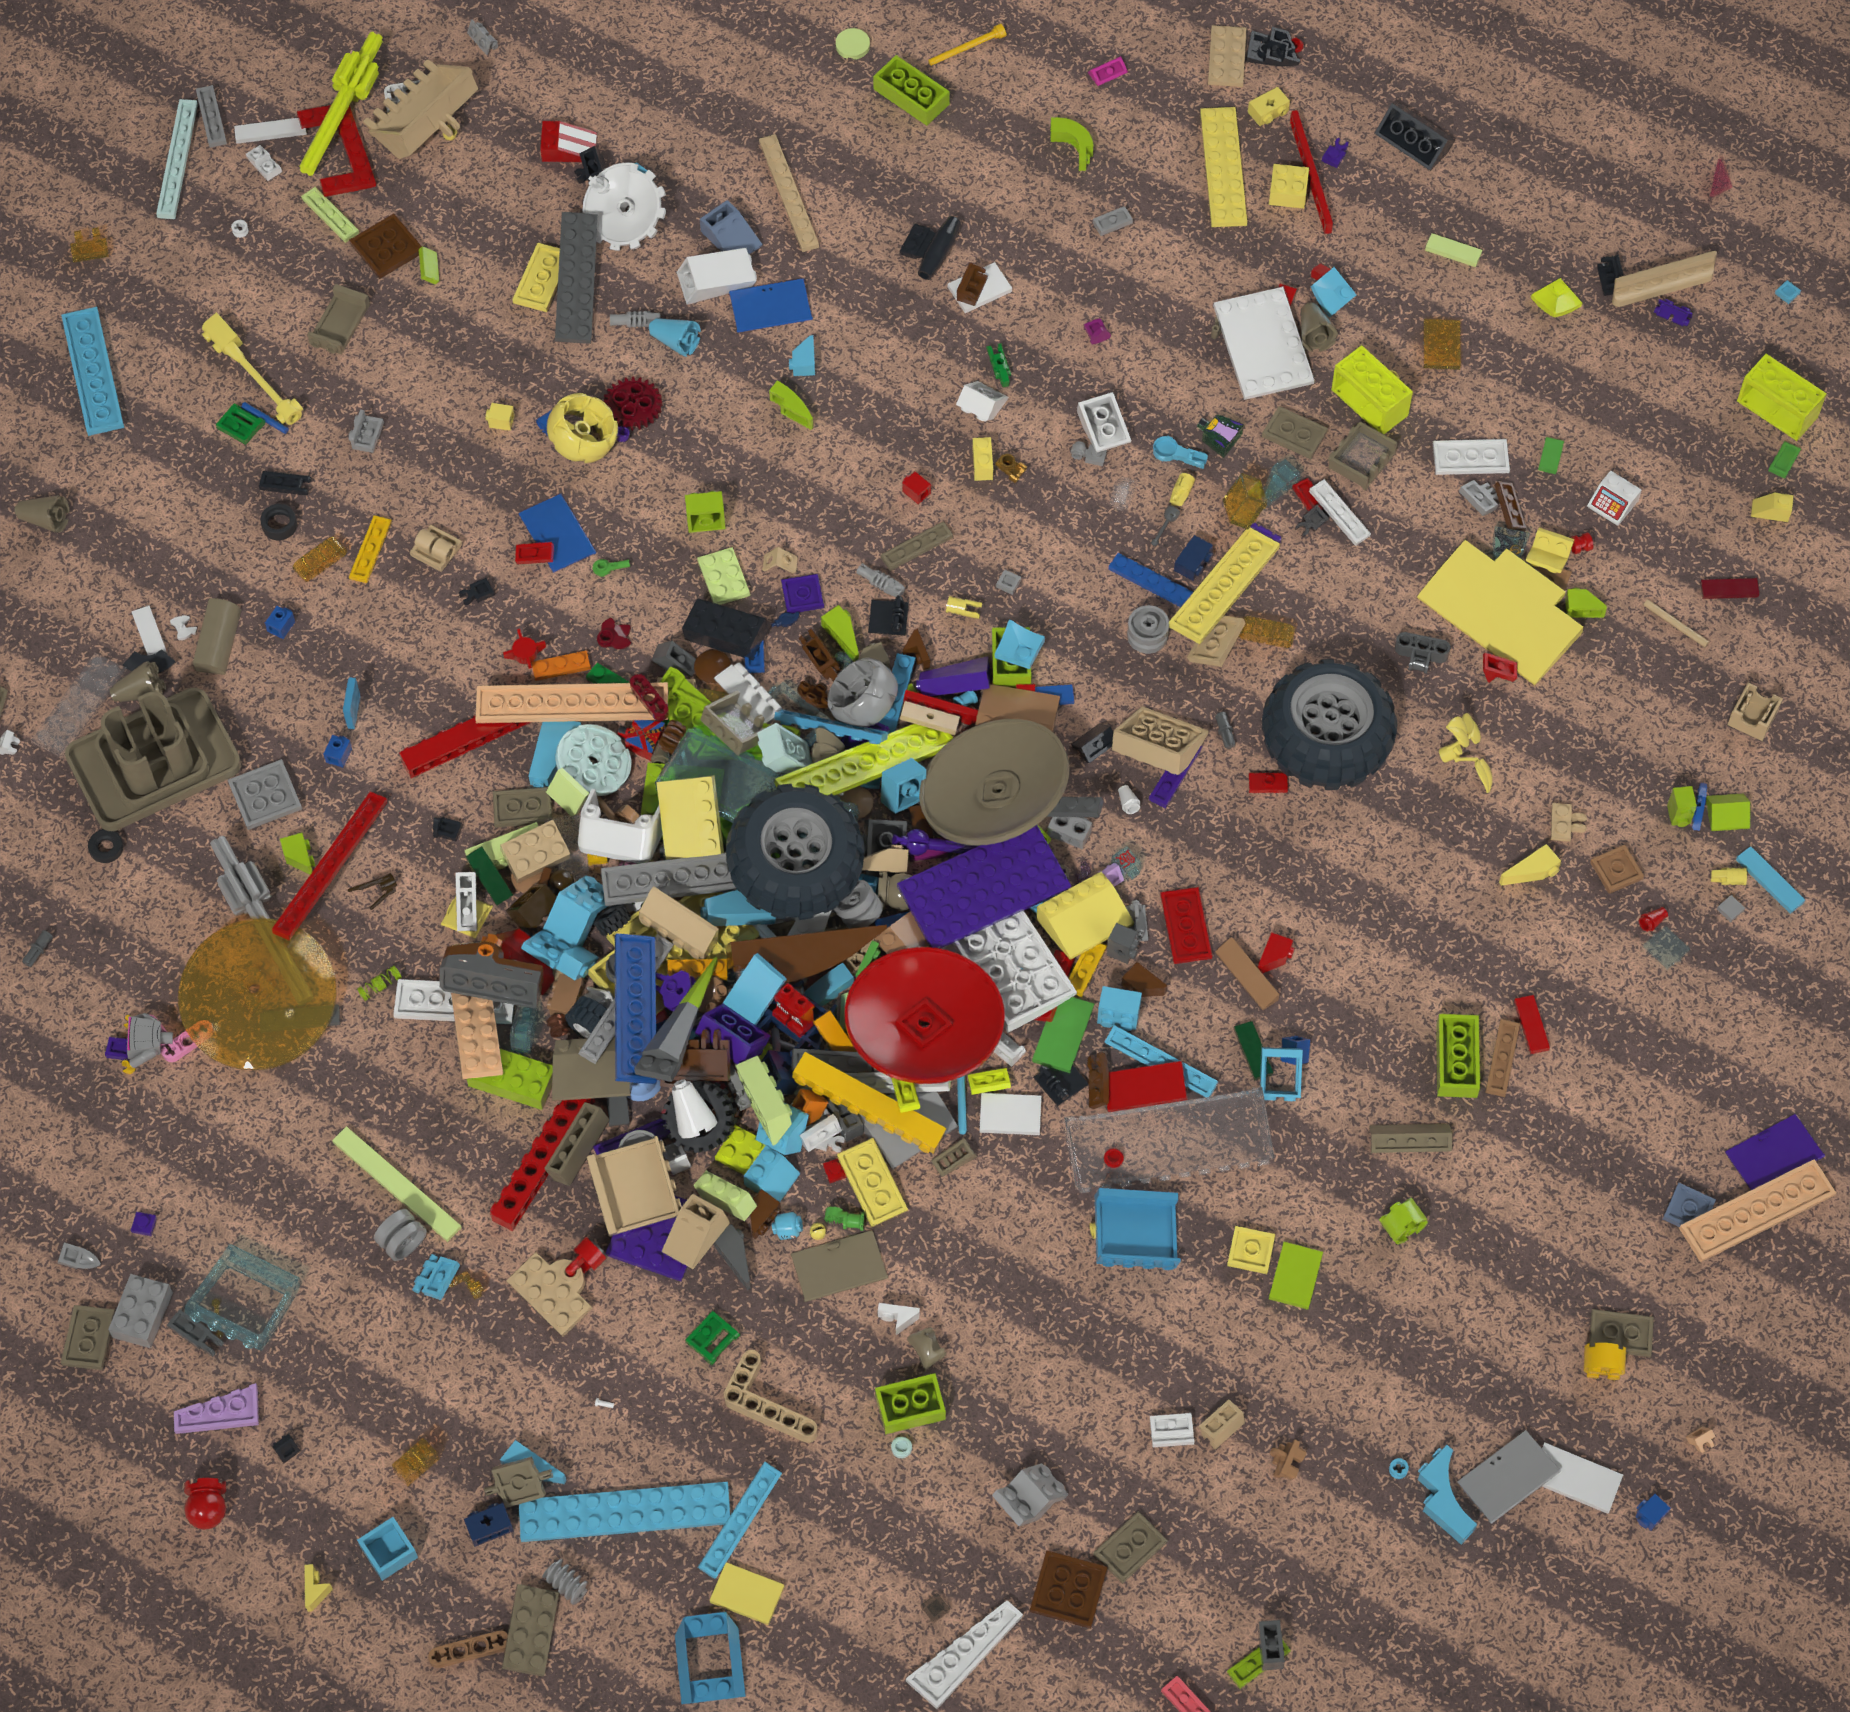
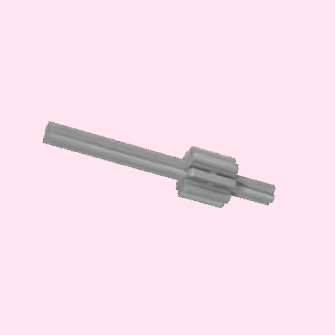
M225 836L212 840L210 843L225 873L218 877V886L233 914L237 916L243 912L245 915L249 914L298 1005L303 1006L314 999L285 944L280 936L272 933L274 924L263 905V902L270 900L271 895L256 865L251 861L245 865L243 862L239 863Z

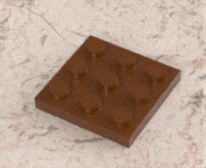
M394 213L349 240L350 245L379 279L418 257L419 249L422 247Z
M1046 1550L1030 1612L1091 1629L1107 1567Z

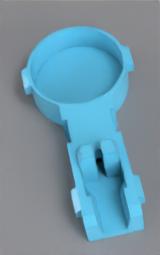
M1162 436L1156 439L1153 445V454L1160 461L1180 460L1186 464L1204 469L1208 459V455L1204 452L1183 448L1170 436Z

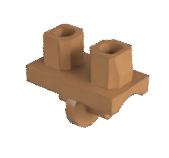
M1293 1440V1443L1288 1442L1286 1446L1280 1444L1278 1449L1272 1448L1270 1450V1455L1274 1457L1272 1463L1277 1465L1273 1474L1274 1477H1285L1290 1480L1296 1478L1299 1469L1291 1465L1293 1460L1298 1463L1302 1462L1307 1453L1299 1447V1441Z

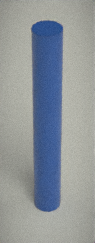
M246 402L242 404V409L257 418L261 417L267 424L286 434L289 431L288 427Z

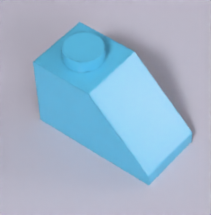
M813 335L807 337L792 351V359H789V370H793V376L815 375Z

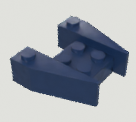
M801 980L792 985V987L804 988V981ZM803 994L814 1004L812 1009L814 1020L827 1012V1010ZM773 999L756 1025L766 1033L775 1025L798 1042L794 1049L823 1050L826 1043L815 1025L799 1038L787 1028V1024L784 1025L772 1015V1011L776 1008L775 999ZM834 1004L829 1011L836 1018L837 1005Z

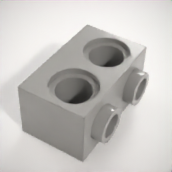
M1052 817L1048 825L1047 835L1083 850L1092 831V822L1085 817ZM1058 823H1065L1066 825L1060 826ZM1076 830H1082L1083 832L1078 833Z

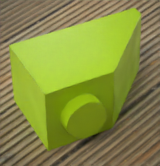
M1580 588L1567 589L1565 604L1568 616L1571 618H1604L1607 606L1591 592Z

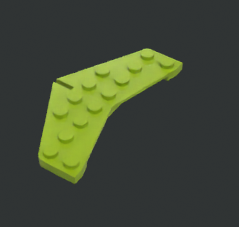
M670 666L659 683L668 682L669 721H678L686 727L682 741L695 759L697 756L698 761H762L763 754L759 745L738 756L724 742H714L713 732L700 720L704 707L711 704V702L686 680L679 670ZM726 713L718 715L730 728H735V732L741 739L755 733L740 718L732 717ZM763 723L762 728H766L771 724ZM782 725V727L798 737L800 736V730Z

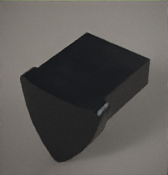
M437 815L433 820V837H441L456 842L463 824L462 822Z

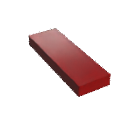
M1534 995L1514 999L1530 1054L1549 1051V1042Z

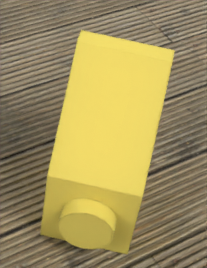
M1772 493L1754 499L1752 501L1751 517L1788 522L1792 512L1793 495Z

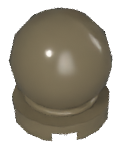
M879 871L878 897L883 904L882 910H885V905H889L898 911L909 910L897 888V883L912 877V875L900 873L887 877V872Z

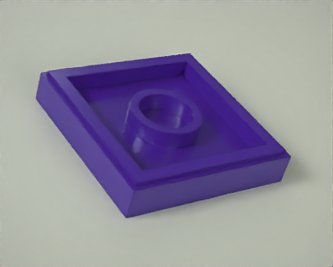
M818 574L781 580L787 613L792 614L824 608Z

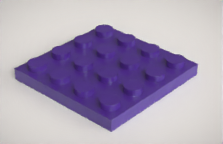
M675 1196V1199H680L681 1206L687 1201V1199ZM677 1217L613 1235L605 1253L608 1257L681 1282L688 1267L662 1252Z

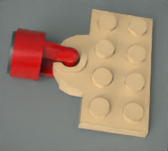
M585 1237L573 1249L578 1255L574 1261L563 1259L549 1265L535 1252L507 1280L562 1337L592 1309L579 1295L586 1283L584 1274L590 1268L595 1271L607 1259L604 1251L589 1237Z

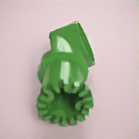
M828 1207L825 1209L824 1220L826 1222L829 1221V1223L835 1221V1224L837 1222L838 1224L843 1223L844 1230L847 1228H859L860 1231H863L865 1213L849 1214L841 1208Z

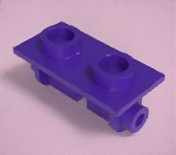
M1668 299L1658 300L1660 307L1656 306L1654 313L1657 314L1656 316L1669 320L1672 314L1674 315L1673 323L1682 327L1688 326L1690 322L1688 317H1693V313L1690 312L1689 308L1684 306L1679 308Z

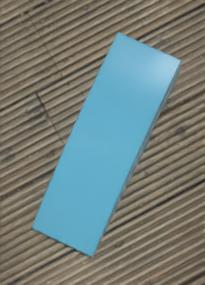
M841 963L811 985L803 994L822 1007L837 998L840 992L850 987L854 982V977L844 963Z

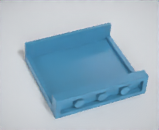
M1099 1188L1094 1195L1096 1264H1103L1105 1267L1123 1265L1124 1268L1141 1266L1144 1269L1158 1267L1163 1270L1177 1268L1181 1262V1258H1177L1175 1205L1178 1202V1193Z

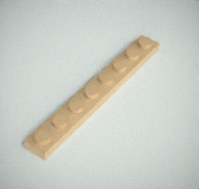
M776 134L760 138L759 144L801 251L805 252L819 248L818 240Z

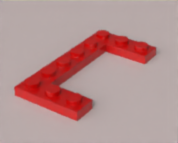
M331 105L297 111V118L301 129L321 126ZM349 105L338 126V131L353 173L320 179V186L324 197L376 187V181Z

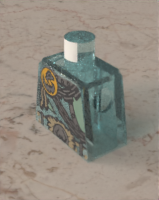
M1495 526L1492 537L1493 560L1495 561L1506 548L1522 559L1530 533Z

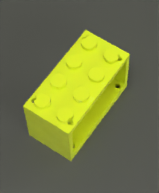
M1362 345L1335 365L1331 390L1373 429L1385 434L1408 416L1413 391Z
M1765 354L1744 377L1737 402L1798 441L1819 417L1827 393L1768 354Z

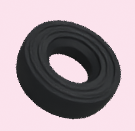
M99 830L88 841V851L91 857L100 863L113 862L123 852V841L116 831ZM104 840H109L113 843L112 849L108 852H101L98 849L99 844Z

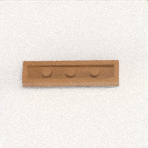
M1500 1019L1485 1093L1501 1097L1506 1096L1520 1023Z

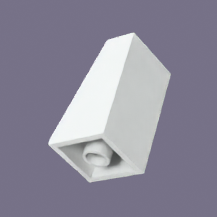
M742 248L687 257L677 271L686 304L729 294V291L752 287L756 282L757 275L752 268L751 256L748 254L747 249Z

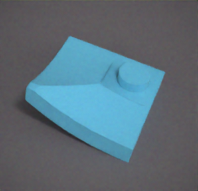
M1335 267L1310 286L1320 306L1329 317L1356 296V293Z
M1009 620L995 652V658L1030 669L1045 642V636L1036 634Z

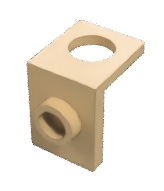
M777 547L764 555L763 571H767L777 565L791 573H795L798 557ZM773 556L772 561L768 564L769 558Z

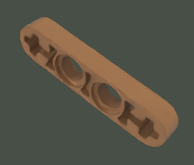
M629 805L621 806L614 813L622 822L633 824L640 817Z
M495 1631L438 1646L429 1652L428 1659L433 1667L442 1668L505 1651L506 1641L503 1642L502 1646L494 1643L492 1644L493 1649H490L487 1639L491 1638L493 1643L497 1642L500 1636L503 1639H507L508 1634L505 1631ZM477 1642H484L486 1644L484 1651L477 1652L474 1650ZM457 1647L465 1649V1654L462 1657L457 1658L453 1655V1651ZM449 1649L451 1660H448L447 1656L442 1657L441 1662H437L436 1659L432 1660V1658L436 1657V1653H440L441 1656L447 1655L446 1650Z

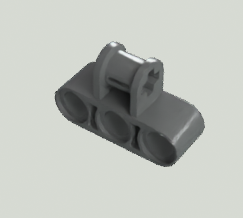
M1408 632L1398 634L1395 642L1396 653L1411 657L1408 670L1423 671L1424 674H1427L1429 661L1436 663L1446 662L1451 649L1450 644L1445 640Z

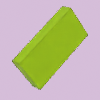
M422 246L419 249L421 279L437 284L439 282L437 252Z

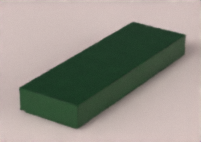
M482 846L465 856L496 906L513 896Z
M1253 1021L1234 1026V1032L1255 1081L1260 1079L1261 1047L1263 1046ZM1268 1058L1266 1062V1077L1273 1075Z

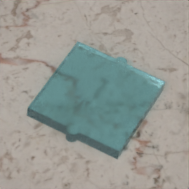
M1666 926L1657 934H1653L1652 938L1643 945L1667 970L1676 962H1680L1681 958L1690 951V948Z

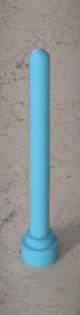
M965 1076L957 1078L959 1133L962 1135L967 1132Z

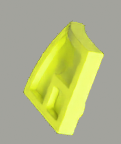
M1561 278L1531 295V299L1537 306L1552 317L1566 315L1582 306V302Z

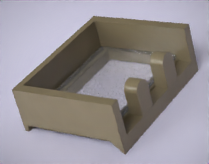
M1359 422L1356 427L1353 426L1348 437L1341 440L1338 449L1330 454L1328 458L1329 469L1355 482L1366 491L1396 454L1397 442Z
M737 690L705 706L700 720L734 753L740 756L741 753L758 745L759 738L757 733L765 729L762 728L765 719L763 715L755 717V720L750 716L752 709L750 703L744 704L742 708L737 704L740 692Z

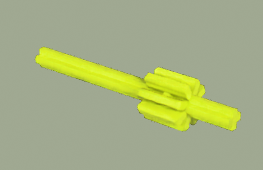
M370 32L360 52L346 53L332 78V87L338 93L299 166L303 174L307 173L309 176L314 174L351 101L358 102L359 99L365 100L379 75L377 71L379 67L377 63H372L383 42V37L380 34Z

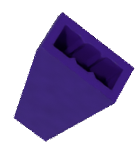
M982 657L921 672L919 680H916L917 690L921 691L923 695L936 696L989 689L992 674L989 657Z

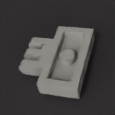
M1473 480L1461 486L1459 492L1482 516L1493 512L1498 507V504L1495 502L1498 499L1497 493L1493 494L1495 489L1493 487L1490 488L1491 485L1488 482L1479 486Z

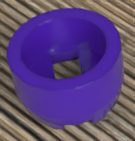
M618 427L616 440L618 442H626L630 434L629 429Z

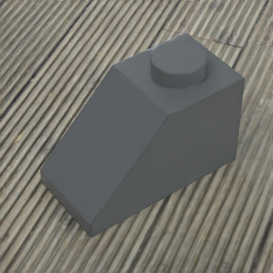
M673 641L657 645L652 661L665 670H668L671 666L685 676L692 677L694 674V662L696 659Z

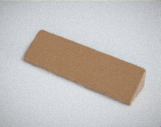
M1232 937L1215 951L1217 956L1262 1010H1265L1279 1000V993Z

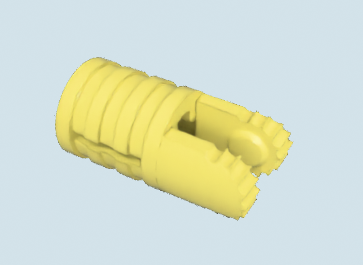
M949 596L946 613L951 612L979 619L980 614L966 611L967 605L976 608L982 607V602Z

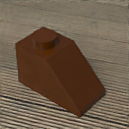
M1138 962L1122 977V989L1142 993L1141 997L1164 996L1167 993V984Z

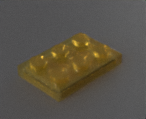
M1424 319L1423 368L1460 370V320Z

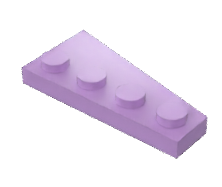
M257 1384L249 1385L248 1388L242 1390L237 1389L232 1391L231 1394L222 1397L211 1398L210 1401L202 1404L197 1403L174 1411V1432L180 1434L259 1425Z

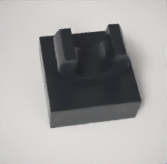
M289 1434L283 1435L281 1440L277 1443L274 1442L273 1446H271L283 1464L300 1452V1449Z

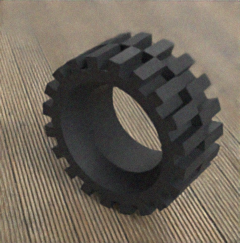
M694 1080L691 1082L702 1099L708 1101L715 1110L717 1124L713 1130L707 1135L681 1138L677 1128L673 1094L669 1095L667 1098L669 1101L664 1104L663 1109H666V1113L662 1114V1120L666 1119V1124L663 1125L664 1130L669 1129L670 1134L667 1136L670 1140L673 1138L676 1140L674 1144L677 1147L684 1146L683 1150L685 1151L694 1150V1153H700L718 1147L729 1138L728 1136L735 1129L733 1125L737 1123V1118L734 1117V1114L737 1113V1107L733 1108L732 1103L735 1101L733 1097L729 1098L727 1096L729 1091L726 1088L723 1090L720 1088L721 1084L717 1082L712 1084L711 1081Z

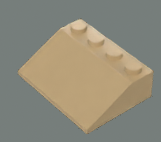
M1142 706L1114 730L1112 750L1121 755L1132 757L1137 761L1145 762L1156 768L1179 775L1189 766L1207 737L1208 730Z

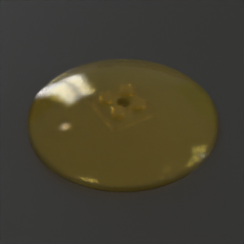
M266 918L243 920L213 933L191 955L179 983V1013L191 1040L208 1057L236 1069L265 1070L295 1060L308 1051L322 1036L331 1020L336 1004V978L332 964L324 949L310 934L301 928L297 929L289 941L272 933V928L278 920ZM257 984L260 986L258 992H249V988L252 985Z

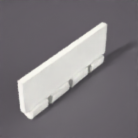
M737 663L734 666L731 664L714 677L715 681L728 695L737 690L740 692L737 704L742 708L744 704L750 703L752 706L750 716L754 720L755 717L763 715L764 723L769 724L774 720L775 712L782 710V707L774 699H771L772 696L760 686L759 682L751 674H748V671L741 663Z

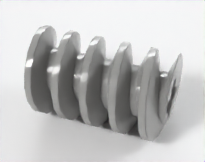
M559 1559L546 1569L542 1578H546L547 1583H552L554 1589H558L560 1594H565V1599H571V1604L575 1605L586 1595L588 1589L585 1587L588 1582L584 1581L580 1584L579 1581L582 1576L578 1575L574 1578L575 1570L568 1573L569 1565L566 1564L561 1567L563 1559Z

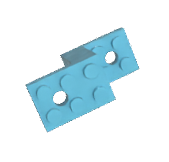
M586 875L560 891L543 930L523 942L521 949L552 969L557 967L564 951L577 946H583L597 913L608 907L605 906L603 885L598 883L595 878Z

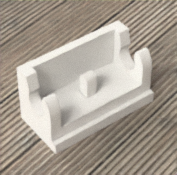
M1003 1032L994 1053L1012 1067L1026 1053V1050Z

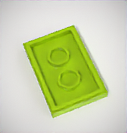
M1283 1242L1269 1299L1309 1309L1323 1252Z

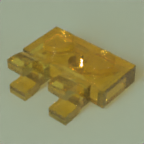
M99 227L92 228L93 240L84 241L81 230L74 231L75 243L70 244L74 263L109 257L107 240L101 237Z

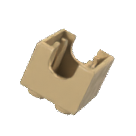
M1747 683L1732 711L1728 725L1763 741L1778 713L1783 698L1774 694L1771 698H1765L1758 694L1757 686Z

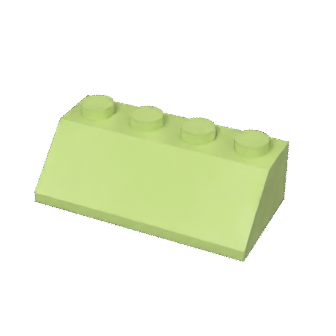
M755 1056L735 1066L739 1079L751 1102V1107L774 1146L791 1126L790 1116L792 1111L788 1104L784 1105L783 1094L781 1090H776L775 1087L777 1085L773 1076H768L769 1070L766 1063H761L758 1056Z

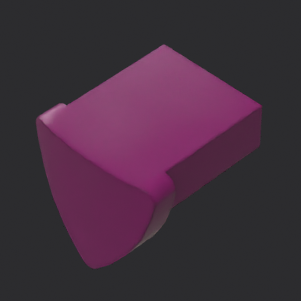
M1101 318L1084 324V329L1091 339L1090 343L1092 345L1103 342L1111 337Z

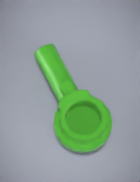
M599 559L594 562L592 569L594 574L604 577L610 574L612 570L630 567L629 560L609 563L605 559Z

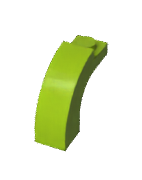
M1051 117V142H1066L1073 145L1079 154V171H1086V164H1090V157H1093V140L1090 133L1076 121L1067 118Z

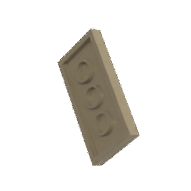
M517 1584L501 1669L542 1677L545 1675L559 1592Z

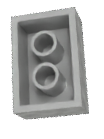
M130 1274L108 1329L112 1338L151 1348L173 1294L169 1284Z

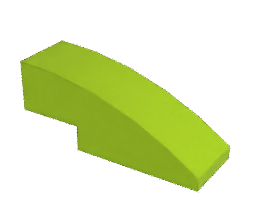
M777 380L769 390L770 400L780 405L781 414L812 430L813 417L804 402L790 388Z

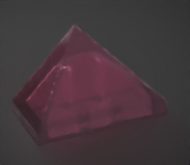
M1718 159L1710 197H1715L1732 188V183L1722 159Z

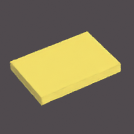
M725 1563L710 1598V1603L769 1625L785 1586L753 1572Z

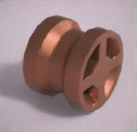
M563 1014L553 1015L546 1021L548 1027H550V1035L553 1038L564 1036L570 1031L568 1025L565 1024L566 1019Z

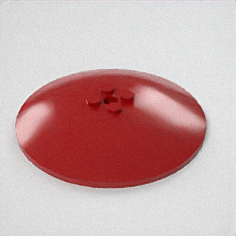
M907 948L889 953L877 959L857 976L848 992L845 1004L846 1030L858 1054L881 1073L910 1083H943L971 1073L992 1055L998 1046L1004 1029V1004L1000 991L992 978L970 959L939 948ZM928 1022L929 1026L922 1027L919 1023Z

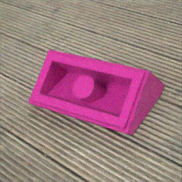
M1121 56L1088 71V74L1097 86L1128 73Z

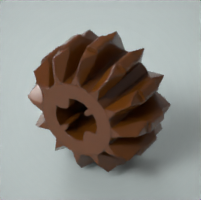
M669 721L658 742V747L665 752L673 754L686 732V727L678 721Z

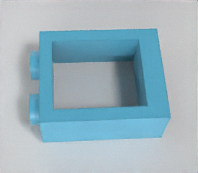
M1261 1047L1259 1095L1263 1096L1264 1100H1276V1097H1284V1101H1296V1098H1301L1302 1049ZM1267 1057L1296 1058L1295 1091L1265 1090Z

